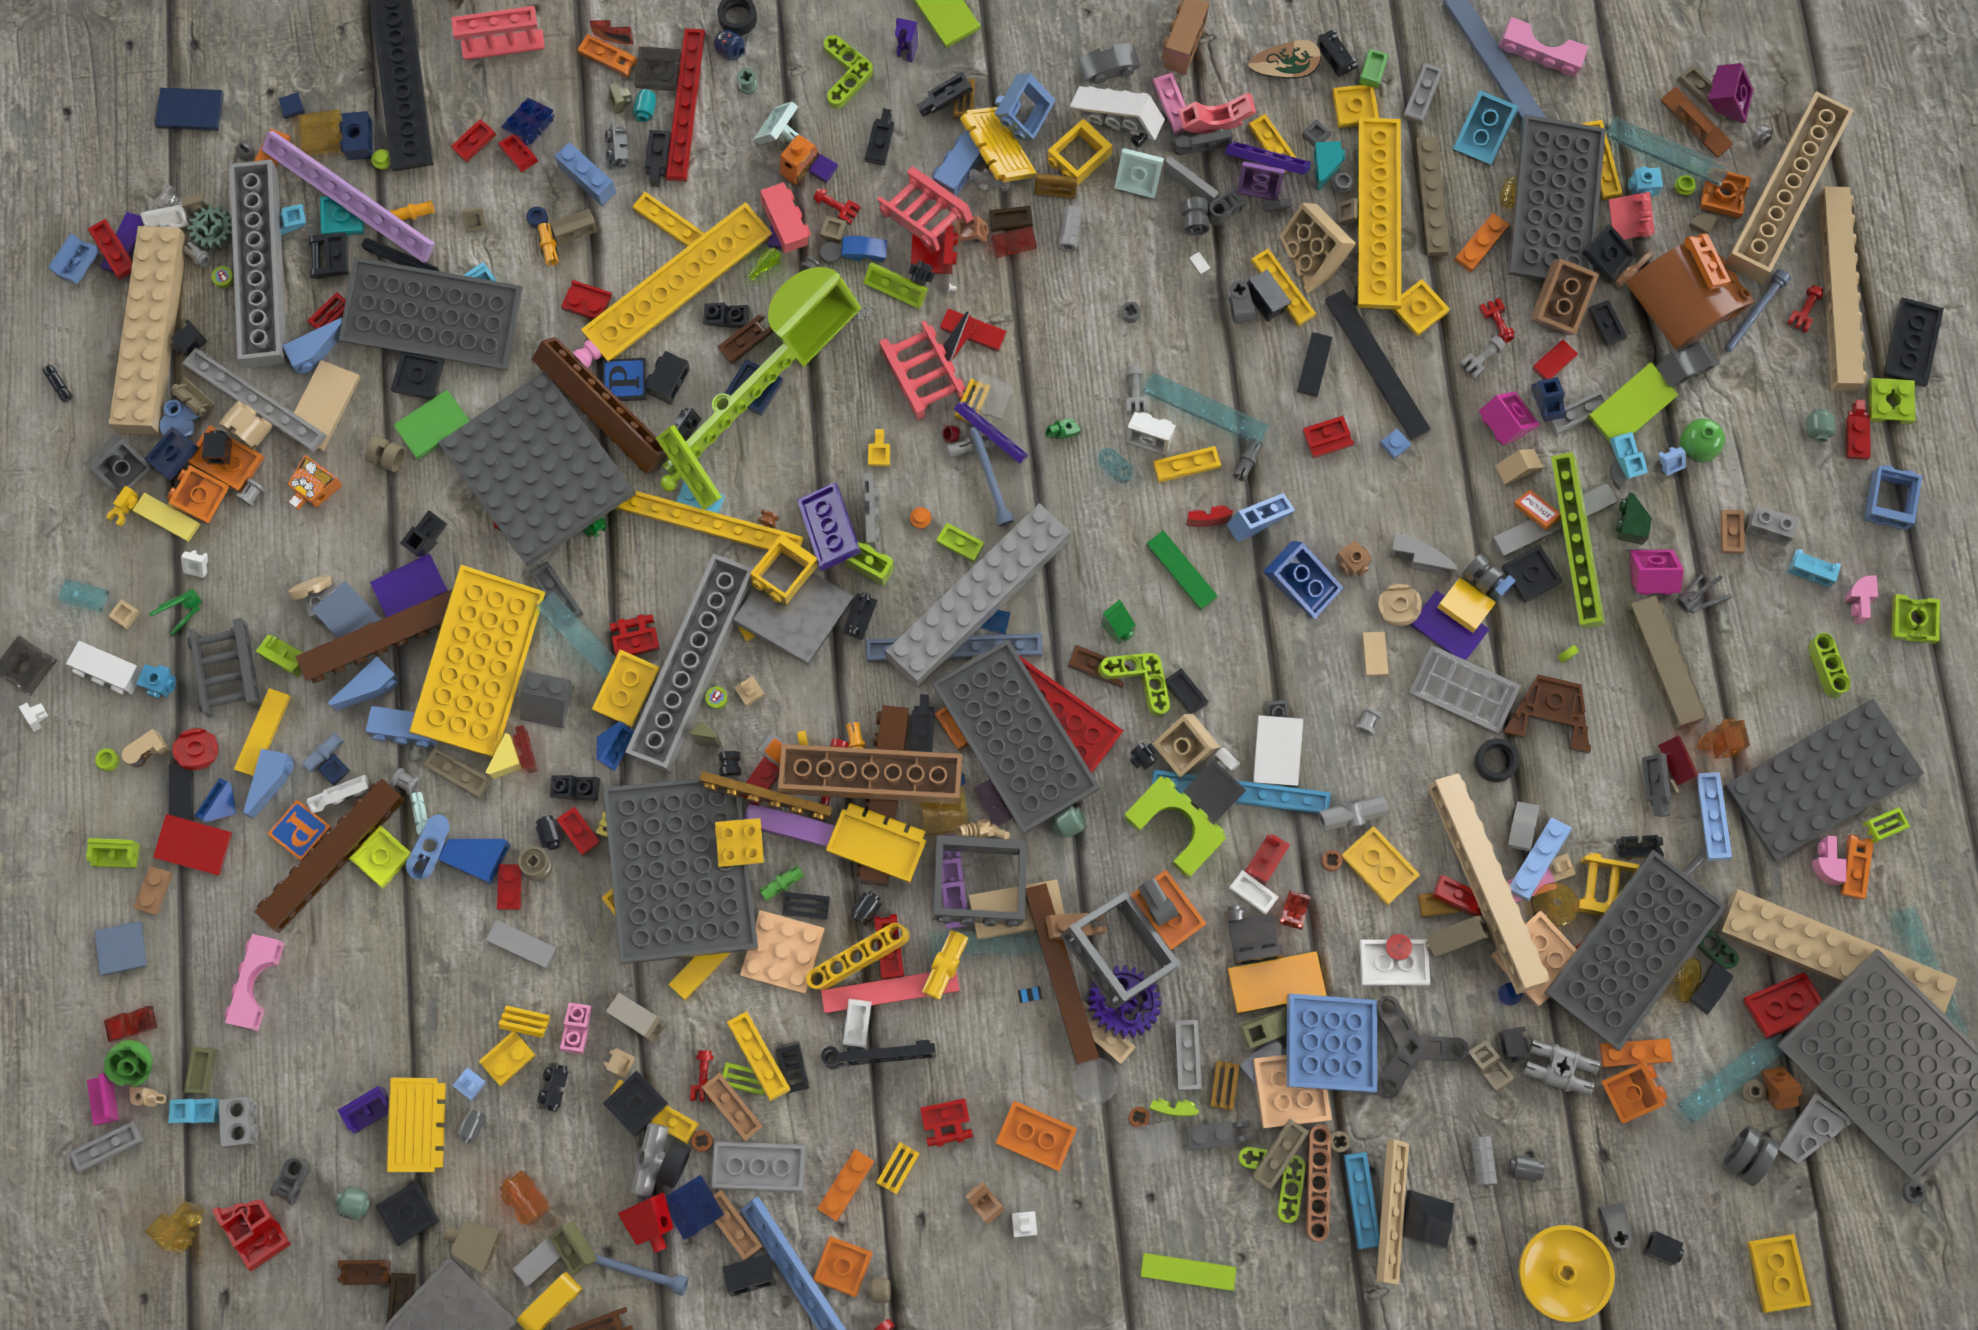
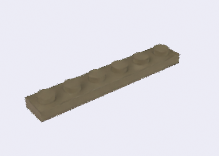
M1438 137L1417 138L1415 142L1427 256L1448 255L1449 246Z

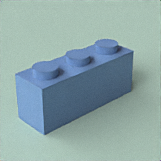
M967 130L963 135L960 134L958 136L955 147L952 151L949 150L946 153L941 167L937 166L932 175L933 181L955 196L958 195L983 159L979 152L980 148L976 147L969 135L970 131Z
M570 142L554 156L558 167L601 206L617 193L614 182Z
M371 706L365 732L372 737V740L385 742V739H390L400 745H406L407 742L415 743V746L420 748H428L429 745L436 746L437 743L435 740L408 733L415 712Z

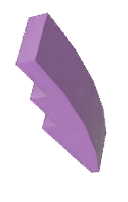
M748 804L744 819L761 818L762 832L804 843L809 842L826 848L835 826L796 814Z
M950 834V835H944V836H956V834ZM943 851L942 895L944 908L967 909L960 852ZM955 921L946 924L947 929L969 926L961 925L960 922Z

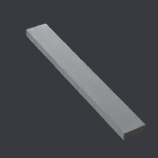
M194 348L182 363L184 367L235 401H240L257 412L256 415L267 420L275 428L314 453L326 439L325 433L197 348Z

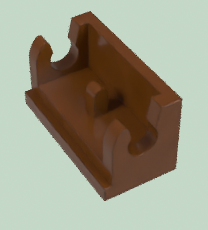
M338 1260L337 1267L341 1269V1275L337 1279L342 1285H390V1260Z

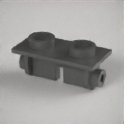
M612 122L610 128L605 131V142L608 143L606 160L609 161L610 170H612L615 164L624 168L629 162L627 148H620V146H627L626 130L622 126L615 128V124Z

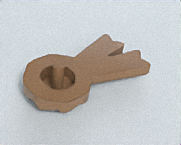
M1647 250L1635 265L1623 270L1614 282L1617 288L1624 285L1654 255L1651 250Z

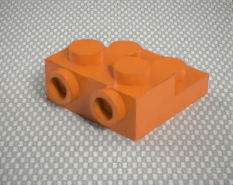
M190 465L187 470L183 468L177 478L180 481L178 487H172L167 496V499L170 500L168 505L186 515H191L209 524L230 486Z
M1643 1062L1601 1081L1622 1124L1666 1105L1667 1093L1663 1086H1657L1654 1080L1657 1074L1652 1064L1647 1066L1646 1062Z

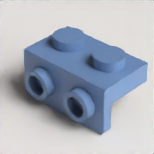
M70 234L48 268L61 279L78 284L84 277L90 264L96 259L100 249Z

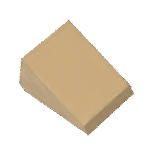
M1534 449L1518 450L1495 465L1504 485L1544 468Z

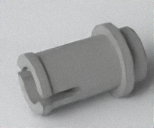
M190 241L187 243L192 250L186 245L183 247L184 253L188 254L197 266L204 267L210 262L209 254L206 251H202L194 242Z

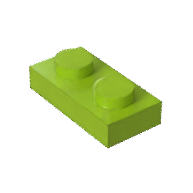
M949 523L945 524L936 540L937 544L973 563L985 545V542Z

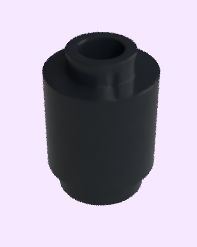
M552 815L538 819L535 828L542 848H547L549 851L559 848L561 846L560 843L564 839L557 820Z
M871 891L868 894L863 892L853 907V913L850 917L864 926L868 922L871 923L882 906L879 902L881 898Z

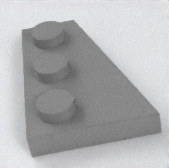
M864 473L866 487L865 508L867 512L865 514L866 543L873 549H876V542L880 541V528H876V521H880L879 508H875V500H879V487L874 486L873 473Z
M1814 1093L1779 1144L1778 1152L1794 1164H1798L1829 1139L1836 1136L1845 1127L1852 1124L1853 1121L1846 1114Z

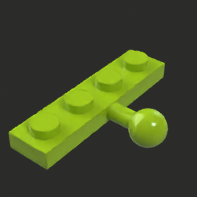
M675 425L668 427L656 437L677 470L673 475L668 474L662 477L660 485L663 490L667 492L675 490L678 481L683 479L703 510L708 509L722 498Z

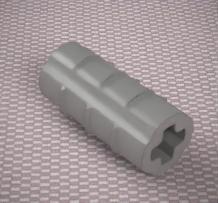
M1070 205L1064 207L1059 235V249L1062 251L1073 252L1077 250L1082 209L1080 207Z
M1491 1136L1471 1138V1151L1477 1186L1497 1184V1171L1495 1170Z

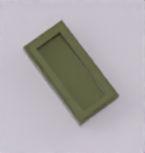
M192 1047L184 1093L209 1096L216 1049Z

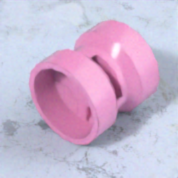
M590 340L583 344V348L573 352L587 368L591 366L593 359L598 360L602 356L599 349Z

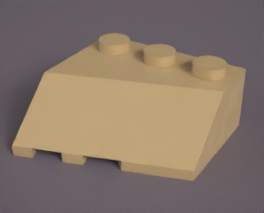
M1301 203L1279 236L1289 257L1293 259L1297 267L1296 272L1298 276L1302 277L1305 283L1304 288L1307 293H1310L1332 278L1356 244L1317 204Z

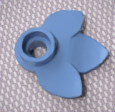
M169 400L166 402L163 410L164 416L160 420L162 434L165 435L173 426L184 436L191 437L194 432L193 420L200 416H196L194 411L179 400ZM178 408V411L173 414L172 411Z

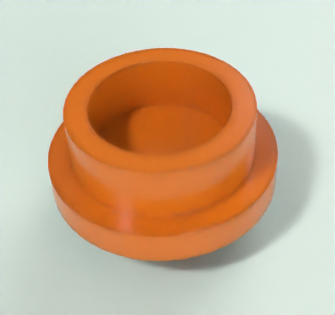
M923 507L915 508L910 514V522L915 528H926L931 523V513Z

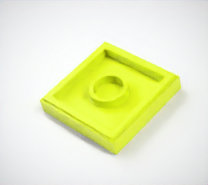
M380 825L349 859L381 888H384L405 866L410 851Z

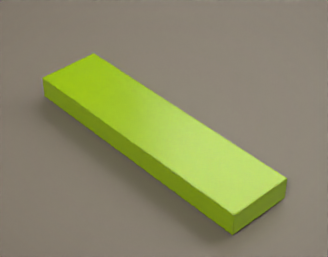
M1143 1253L1140 1277L1234 1291L1237 1267Z

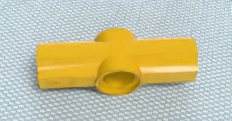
M950 931L941 952L939 951L931 967L932 971L923 987L922 993L933 999L941 1000L949 980L954 977L960 963L959 959L969 940L967 936L957 931Z

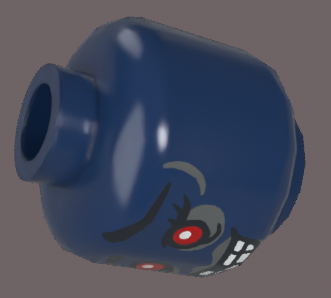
M725 30L718 33L715 37V51L720 56L734 61L744 54V39L735 32Z

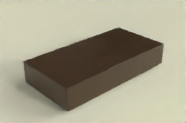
M1031 206L989 210L991 232L1033 228Z

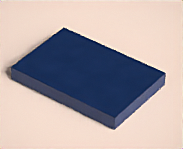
M160 88L155 126L161 129L219 131L224 93L222 90Z

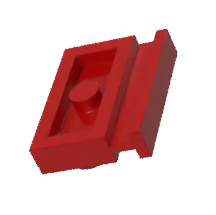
M572 280L571 287L568 289L561 305L562 310L593 320L608 309L609 301L613 295L612 292Z
M1344 416L1308 426L1302 430L1313 459L1354 445Z

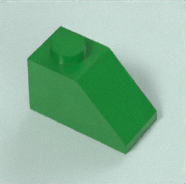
M1120 599L1103 612L1101 626L1117 644L1122 641L1127 642L1135 635L1136 625Z

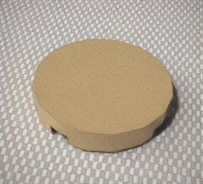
M330 575L315 577L292 587L288 592L293 600L306 598L309 596L308 594H317L329 588L332 584V579Z
M1395 584L1386 588L1379 596L1378 610L1385 622L1393 626L1402 627L1410 625L1417 620L1421 614L1422 600L1420 594L1412 589L1411 586Z

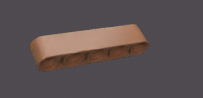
M1316 1125L1310 1129L1307 1136L1305 1233L1307 1238L1313 1242L1323 1241L1329 1234L1331 1133L1324 1125ZM1315 1130H1320L1324 1133L1325 1139L1323 1142L1320 1143L1314 1139L1313 1134ZM1318 1153L1324 1157V1164L1322 1166L1314 1164V1154ZM1314 1177H1319L1323 1180L1324 1186L1321 1190L1314 1188L1312 1184ZM1314 1201H1320L1323 1204L1322 1213L1317 1214L1313 1211L1312 1203ZM1315 1224L1320 1225L1323 1229V1234L1320 1238L1313 1236L1311 1232L1312 1226Z

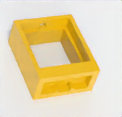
M1083 118L1048 149L1047 160L1049 165L1053 169H1058L1063 176L1078 178V186L1112 155L1113 145ZM1080 136L1097 153L1080 169L1076 170L1059 153L1075 138Z
M781 534L750 573L752 585L759 591L764 590L769 593L770 598L775 602H782L787 605L817 568V558ZM781 552L805 567L785 593L762 578L763 574Z

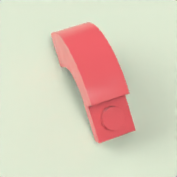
M1248 92L1222 105L1204 106L1195 101L1178 110L1183 129L1196 134H1209L1219 129L1228 130L1243 125L1242 120L1256 113L1252 94Z

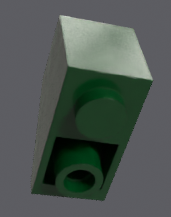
M1629 492L1626 498L1620 502L1619 511L1622 512V515L1616 524L1617 539L1643 545L1649 538L1652 518L1635 494Z

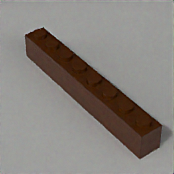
M557 337L542 340L532 358L539 369L544 371L554 384L558 385L566 393L567 397L572 399L581 408L582 412L587 414L596 426L645 474L659 470L667 455L657 441L656 436Z
M452 590L295 656L306 681H312L315 684L326 679L324 676L331 672L334 675L347 670L345 667L352 663L355 666L367 661L366 657L373 654H375V657L381 656L388 652L387 648L395 645L396 648L408 644V639L416 636L417 639L429 635L428 631L437 628V630H440Z
M882 705V712H877L876 724L880 725L879 733L874 734L873 746H877V749L905 751L910 714L909 708ZM866 799L865 811L871 810L886 816L883 824L887 825L889 818L896 820L898 800ZM860 864L857 865L856 876L860 877L861 883L888 886L889 875Z
M383 779L374 782L366 796L359 798L354 803L353 809L338 820V825L332 831L330 830L323 835L321 843L306 853V858L290 870V875L284 881H280L273 888L274 892L268 898L262 899L254 912L273 930L280 933L350 860L349 858L380 825L382 826L406 800Z

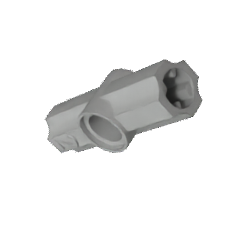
M1377 796L1362 801L1349 800L1343 802L1341 806L1319 811L1318 819L1324 831L1342 826H1358L1364 824L1366 820L1388 815V804L1384 796Z
M648 1123L643 1145L637 1150L634 1161L637 1169L631 1189L632 1193L647 1197L652 1196L656 1176L665 1157L663 1149L669 1127Z

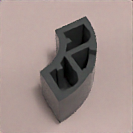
M1113 44L1111 49L1101 51L1098 48L1079 58L1078 61L1085 81L1101 84L1113 77L1132 75L1141 66L1134 45Z
M1695 341L1682 352L1665 355L1661 358L1662 362L1656 366L1667 385L1674 387L1685 383L1694 375L1697 378L1720 363L1707 342Z

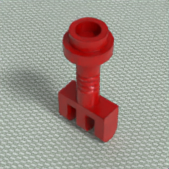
M818 188L813 196L816 203L820 205L823 202L830 207L832 206V208L840 212L838 219L846 221L847 225H851L853 222L851 218H855L857 215L853 210L859 212L861 207L849 199L844 205L826 195V189Z
M1816 285L1808 288L1806 291L1808 298L1800 312L1794 310L1786 324L1791 325L1794 319H1797L1798 321L1794 328L1799 329L1803 322L1805 326L1802 332L1806 333L1814 320L1808 315L1816 300L1823 298L1824 290Z
M1495 299V305L1492 301H1488L1487 307L1484 303L1480 304L1479 309L1484 319L1492 317L1500 331L1498 336L1505 343L1512 341L1515 338V331L1513 328L1506 326L1500 315L1505 311V306L1501 299Z
M698 1050V1055H695V1059L700 1060V1075L698 1085H691L690 1101H695L696 1092H700L699 1101L704 1102L705 1092L701 1087L708 1082L709 1060H714V1055L709 1050Z

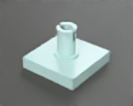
M791 101L774 107L753 140L760 145L776 140L780 135L790 144L794 137L799 134L790 128L787 123L798 106Z
M1123 148L1114 188L1155 198L1164 158Z

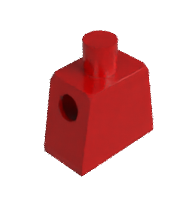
M664 1192L618 1213L636 1245L649 1241L654 1253L667 1248L662 1234L673 1230V1224Z

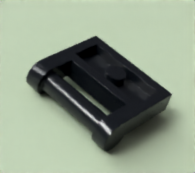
M345 232L309 237L312 254L310 277L312 279L349 274L348 245ZM322 244L325 247V267L320 265V246Z

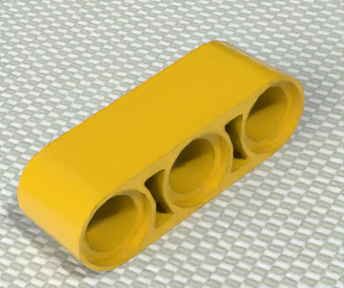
M566 1271L516 1321L524 1330H543L583 1288Z

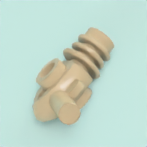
M977 820V824L970 822L956 828V836L996 837L999 839H1009L1010 837L1008 831L1000 830L997 825L990 824L989 820Z

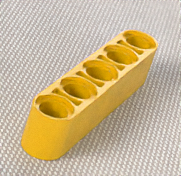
M892 923L811 969L806 976L807 984L818 991L834 986L905 945L910 938L909 930L898 923ZM897 929H901V938H899L898 940H894V931ZM878 940H881V949L879 951H874V943ZM861 951L862 959L860 962L855 963L854 955ZM842 963V971L836 974L834 971L835 965ZM818 974L823 975V981L820 985L815 984V978Z

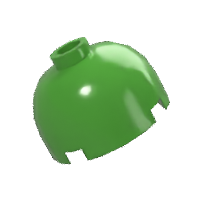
M1700 418L1692 421L1684 428L1680 435V447L1695 462L1705 463L1712 461L1721 453L1725 444L1723 429L1717 422L1711 419Z
M121 1041L111 1048L104 1059L105 1075L110 1081L119 1086L127 1084L131 1085V1087H136L144 1083L151 1073L153 1065L152 1053L140 1041Z

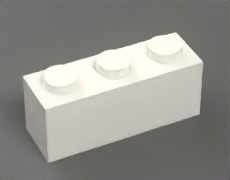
M78 641L66 663L72 668L71 672L82 678L85 675L92 677V682L100 686L106 683L111 686L110 689L121 695L124 692L132 695L142 672V669L81 641Z

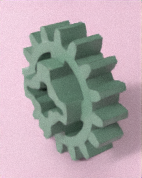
M209 205L208 210L202 207L200 214L194 212L196 218L189 219L192 225L188 226V230L191 232L189 236L197 246L201 245L204 250L209 246L214 251L215 246L223 249L222 244L224 242L230 244L228 238H232V217L227 210L223 211L220 206L215 210L212 205Z

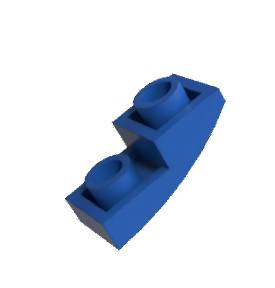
M844 236L842 238V257L861 261L863 257L879 262H884L886 259L887 240L864 236Z

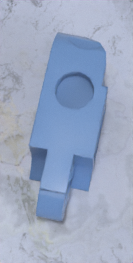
M437 814L428 818L406 860V871L414 879H425L434 870L450 828L447 818L443 815ZM432 839L435 842V848L429 852L423 849L424 841ZM419 861L424 865L421 870L415 868V864Z

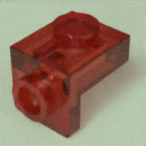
M1289 890L1284 903L1280 924L1302 930L1311 896Z

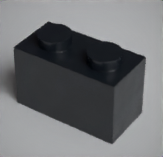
M667 351L664 352L663 356H659L655 363L653 374H649L645 381L648 395L671 405L690 371L688 361Z

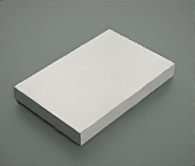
M1258 715L1253 782L1298 786L1303 730L1302 718Z
M1359 940L1361 986H1429V951L1426 947L1428 940H1410L1412 952L1404 960H1394L1387 954L1385 948L1387 940Z

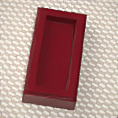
M1676 736L1658 745L1661 753L1666 754L1667 766L1677 786L1699 776L1680 736Z

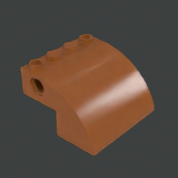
M1684 243L1663 254L1625 282L1675 350L1699 341L1714 326L1738 317L1754 303L1749 290L1741 285L1737 274L1729 269L1724 257L1719 254L1718 256L1731 282L1727 286L1709 290L1691 251L1686 249Z

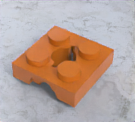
M1710 167L1706 174L1699 209L1740 219L1744 212V199L1751 177ZM1720 189H1727L1731 195H1723Z

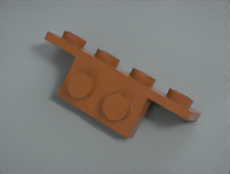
M1674 87L1662 97L1661 102L1716 157H1720L1732 147L1733 142L1678 87Z

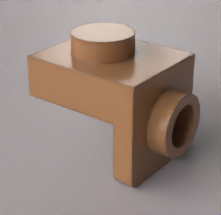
M984 1182L974 1186L965 1196L987 1225L1005 1211L1004 1207L990 1192Z

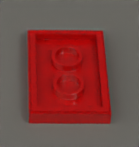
M166 814L153 858L220 875L233 832Z
M1805 972L1743 998V1003L1766 1040L1793 1029L1822 1001Z

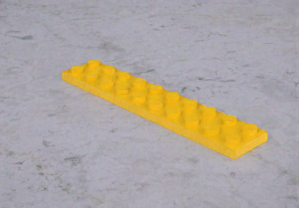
M1359 117L1358 308L1401 309V119Z
M746 202L584 326L581 329L582 333L599 349L604 359L608 362L615 359L767 241L772 232Z

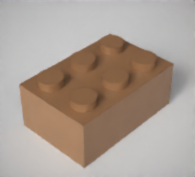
M1184 0L1179 2L1176 10V19L1172 20L1169 29L1171 32L1169 37L1166 36L1162 47L1164 49L1161 59H1164L1163 68L1187 75L1207 22L1210 2L1205 0Z
M1561 258L1553 260L1530 321L1567 336L1575 335L1599 274Z

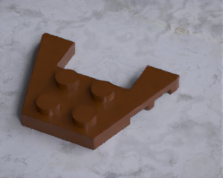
M1538 674L1503 734L1523 739L1526 733L1528 717L1572 727L1569 750L1589 754L1591 752V745L1589 744L1588 726L1585 719L1586 711L1582 684Z

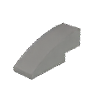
M1395 533L1392 539L1390 556L1411 560V569L1448 576L1454 575L1457 565L1440 551L1420 540Z

